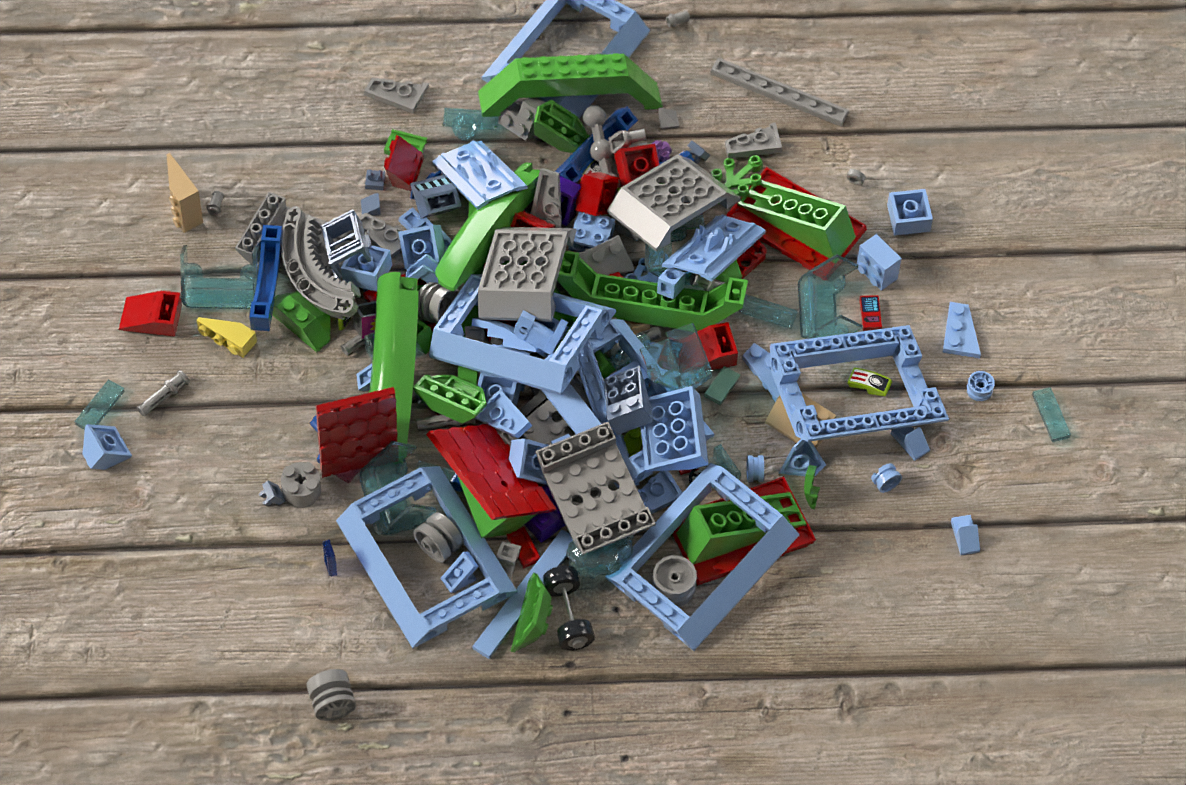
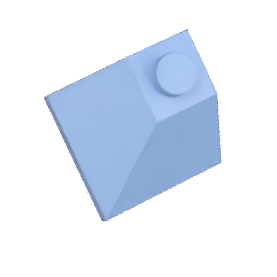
M92 424L85 426L82 454L91 469L106 470L132 456L115 426Z
M528 439L512 440L509 461L516 476L521 479L548 485L536 451L549 445Z

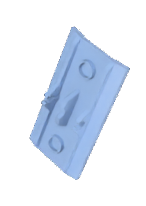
M473 140L469 144L450 152L442 153L432 161L433 165L438 170H441V173L478 210L490 201L515 190L528 189L527 185L482 141L475 142Z
M723 214L716 216L705 227L700 225V229L696 228L694 236L662 263V267L685 270L698 274L712 282L766 233V230L755 223L727 217Z

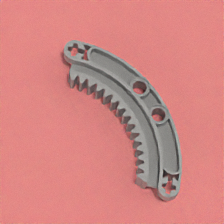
M294 206L286 213L282 231L283 262L291 282L302 296L320 311L342 320L345 319L344 317L353 316L358 310V305L354 302L355 297L360 298V290L352 282L349 281L347 283L345 280L336 279L327 271V268L321 261L322 257L319 255L321 253L318 249L320 244L317 243L320 241L318 235L321 232L318 229H320L321 224L311 215H307V218H305V213L299 207Z

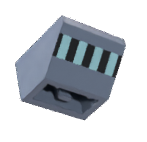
M445 175L410 183L421 219L451 212L461 207L457 189Z

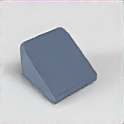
M379 193L361 199L362 215L364 213L372 216L381 215Z

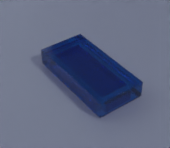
M329 539L323 541L322 546L324 562L329 576L332 577L337 575L335 553Z

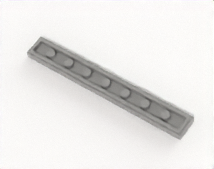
M720 58L716 60L710 71V74L841 127L849 114V110Z

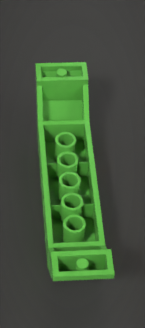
M618 53L515 58L478 91L482 117L500 116L503 110L519 98L628 93L643 104L644 110L663 107L657 83L625 54Z
M565 251L557 281L573 298L613 308L616 310L614 317L617 319L697 332L710 325L717 324L742 309L748 280L729 277L728 282L710 291L683 288L673 300L657 293L658 283L597 274L579 257L580 253Z

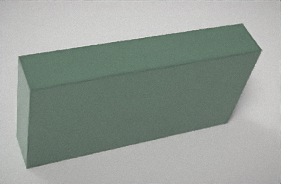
M724 366L705 392L704 397L721 406L739 381L741 375Z

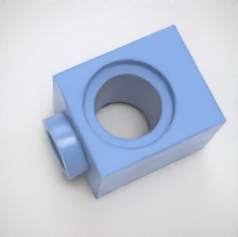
M667 268L658 278L657 293L674 300L685 287L686 273L675 268Z

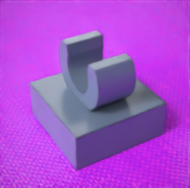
M691 140L687 145L692 149L688 152L691 155H695L694 160L696 164L700 162L701 158L704 160L709 158L710 154Z
M367 170L365 189L384 190L385 171Z
M270 481L262 484L264 490L259 493V496L263 498L267 496V499L262 502L264 505L270 506L273 503L281 505L285 502L279 485Z

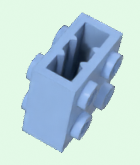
M579 211L573 226L577 230L573 246H568V250L583 252L587 248L590 249L611 239L615 230V219L601 215L593 216Z

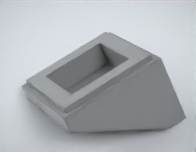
M659 108L658 116L661 129L678 128L679 122L676 111Z

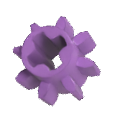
M656 140L652 143L656 146L659 162L670 159L669 155L672 150L666 141Z

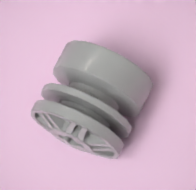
M435 282L425 284L418 293V317L423 321L437 324L460 290L451 291Z
M331 669L320 672L311 677L306 683L309 697L313 700L312 707L317 719L323 721L336 720L350 714L356 708L353 691L350 690L351 685L348 674L344 670Z

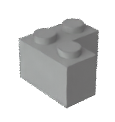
M537 97L523 101L521 106L514 102L500 113L497 123L527 141L536 136L534 135V120L537 107L545 102Z

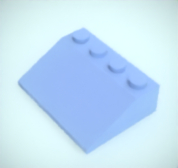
M690 386L649 397L653 422L640 426L645 470L647 472L691 470L709 465L700 394L694 387Z

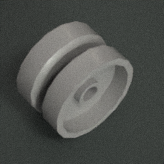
M434 512L427 518L426 523L420 524L413 532L421 549L438 563L446 561L450 557L451 552H456L464 543L463 537L456 526L439 512Z
M681 556L662 558L653 570L652 586L677 607L685 605L692 599L695 593L696 569L688 559Z

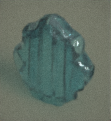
M628 536L585 555H582L574 542L571 541L566 551V555L570 558L568 564L575 567L579 577L583 579H595L603 575L613 574L632 555L634 536Z

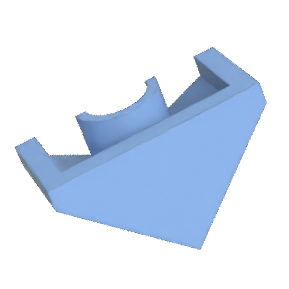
M800 439L792 447L778 474L805 476L809 465L817 466L816 476L826 464L811 441L807 442Z

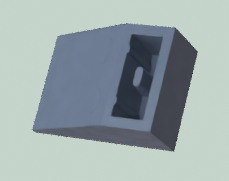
M640 366L604 379L607 421L617 435L653 422L652 408Z

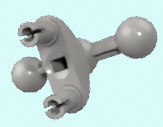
M590 106L583 114V121L591 128L594 143L590 148V154L593 159L599 162L601 173L617 177L612 173L609 159L613 156L614 160V153L619 149L647 145V142L630 144L647 140L645 130L619 131L612 137H609V141L605 140L602 128L606 120V114L602 108ZM620 179L618 180L617 188L621 187Z

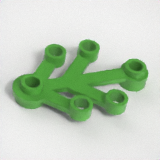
M751 156L748 164L736 175H734L733 171L735 168L734 159L727 158L724 160V168L726 169V183L724 185L729 189L738 187V189L731 190L736 195L745 197L749 194L748 185L758 186L762 183L760 174H753L750 178L742 179L751 171L758 172L762 170L763 162L759 156ZM713 169L711 175L721 182L720 180L723 177L721 169Z

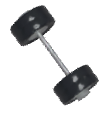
M563 565L548 570L543 575V584L550 596L564 597L570 619L569 622L562 624L557 629L561 648L573 651L589 646L595 640L592 624L586 619L574 620L567 596L580 587L576 568Z

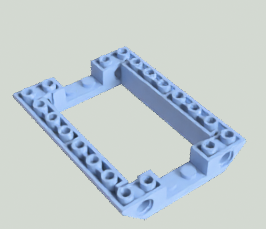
M546 0L481 79L488 83L515 58H521L565 6V3L579 12L586 6L611 19L610 28L618 33L601 54L618 53L625 54L629 58L649 34L650 29L635 10L616 0ZM598 95L537 98L543 102L553 100L580 119Z
M471 274L435 326L429 357L562 395L580 368L577 359L578 354L589 337L599 339L616 313V310L553 293V300L556 305L555 311L578 318L548 361L463 337L465 334L461 324L474 305L478 306V288L482 278V274Z
M611 319L599 339L589 337L594 353L601 350L604 354L612 349L613 345L619 343V346L632 362L636 360L650 376L649 383L658 395L678 390L624 320ZM554 353L550 354L545 360L549 361ZM570 383L562 395L542 390L575 434L601 425V422ZM703 420L705 439L707 441L715 434ZM616 443L635 484L653 474V471L647 472L645 470L643 450L628 458Z
M910 325L770 345L771 374L796 437L807 442L949 420L936 387H927L918 366L922 353ZM893 356L913 404L912 408L818 422L814 405L806 406L797 383L801 374V368Z
M710 463L655 522L656 525L650 527L605 578L634 602L637 600L663 622L667 630L695 651L796 540L799 533L781 513L726 469ZM713 488L725 501L731 500L756 521V526L766 534L689 617L636 572L680 526L693 507L698 506Z
M440 466L418 468L353 502L336 520L412 649L447 631V624L478 607L484 611L517 593L516 588L485 538H481L475 522ZM432 491L448 519L459 530L463 537L464 545L478 564L485 579L419 614L366 525H371L380 520V512L411 496L416 501Z

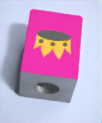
M376 301L358 304V310L353 315V327L362 339L374 337Z

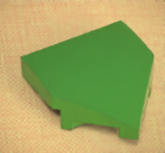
M809 465L804 482V494L811 509H815L820 487L813 486L817 468L814 465Z

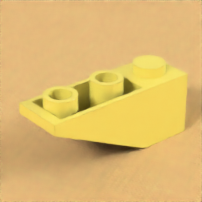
M200 317L197 319V327L200 334L212 338L216 344L228 348L234 355L244 358L257 343L256 332L242 323Z

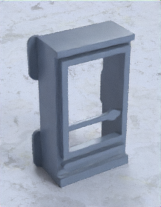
M353 209L320 226L327 249L329 265L336 279H340L342 276L338 263L362 252L368 262L371 261L369 248L372 246L370 236L365 235L362 222ZM354 229V233L334 243L333 239ZM354 236L356 237L354 241L335 250L336 245Z

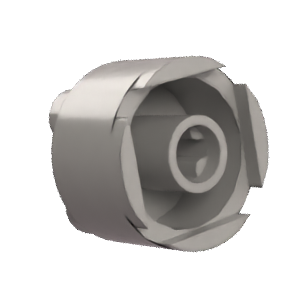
M298 462L283 469L281 487L285 501L293 504L294 507L305 508L313 505L316 502L315 500L320 497V474L312 463Z

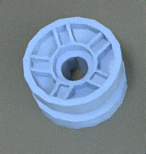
M985 371L972 373L967 384L968 396L976 401L988 400L992 396L995 386L993 376Z
M747 455L748 483L754 480L764 482L763 455H758L757 457Z
M892 463L883 465L878 469L879 472L877 474L874 473L871 477V480L877 485L881 493L892 490L902 480V475L896 471V467Z

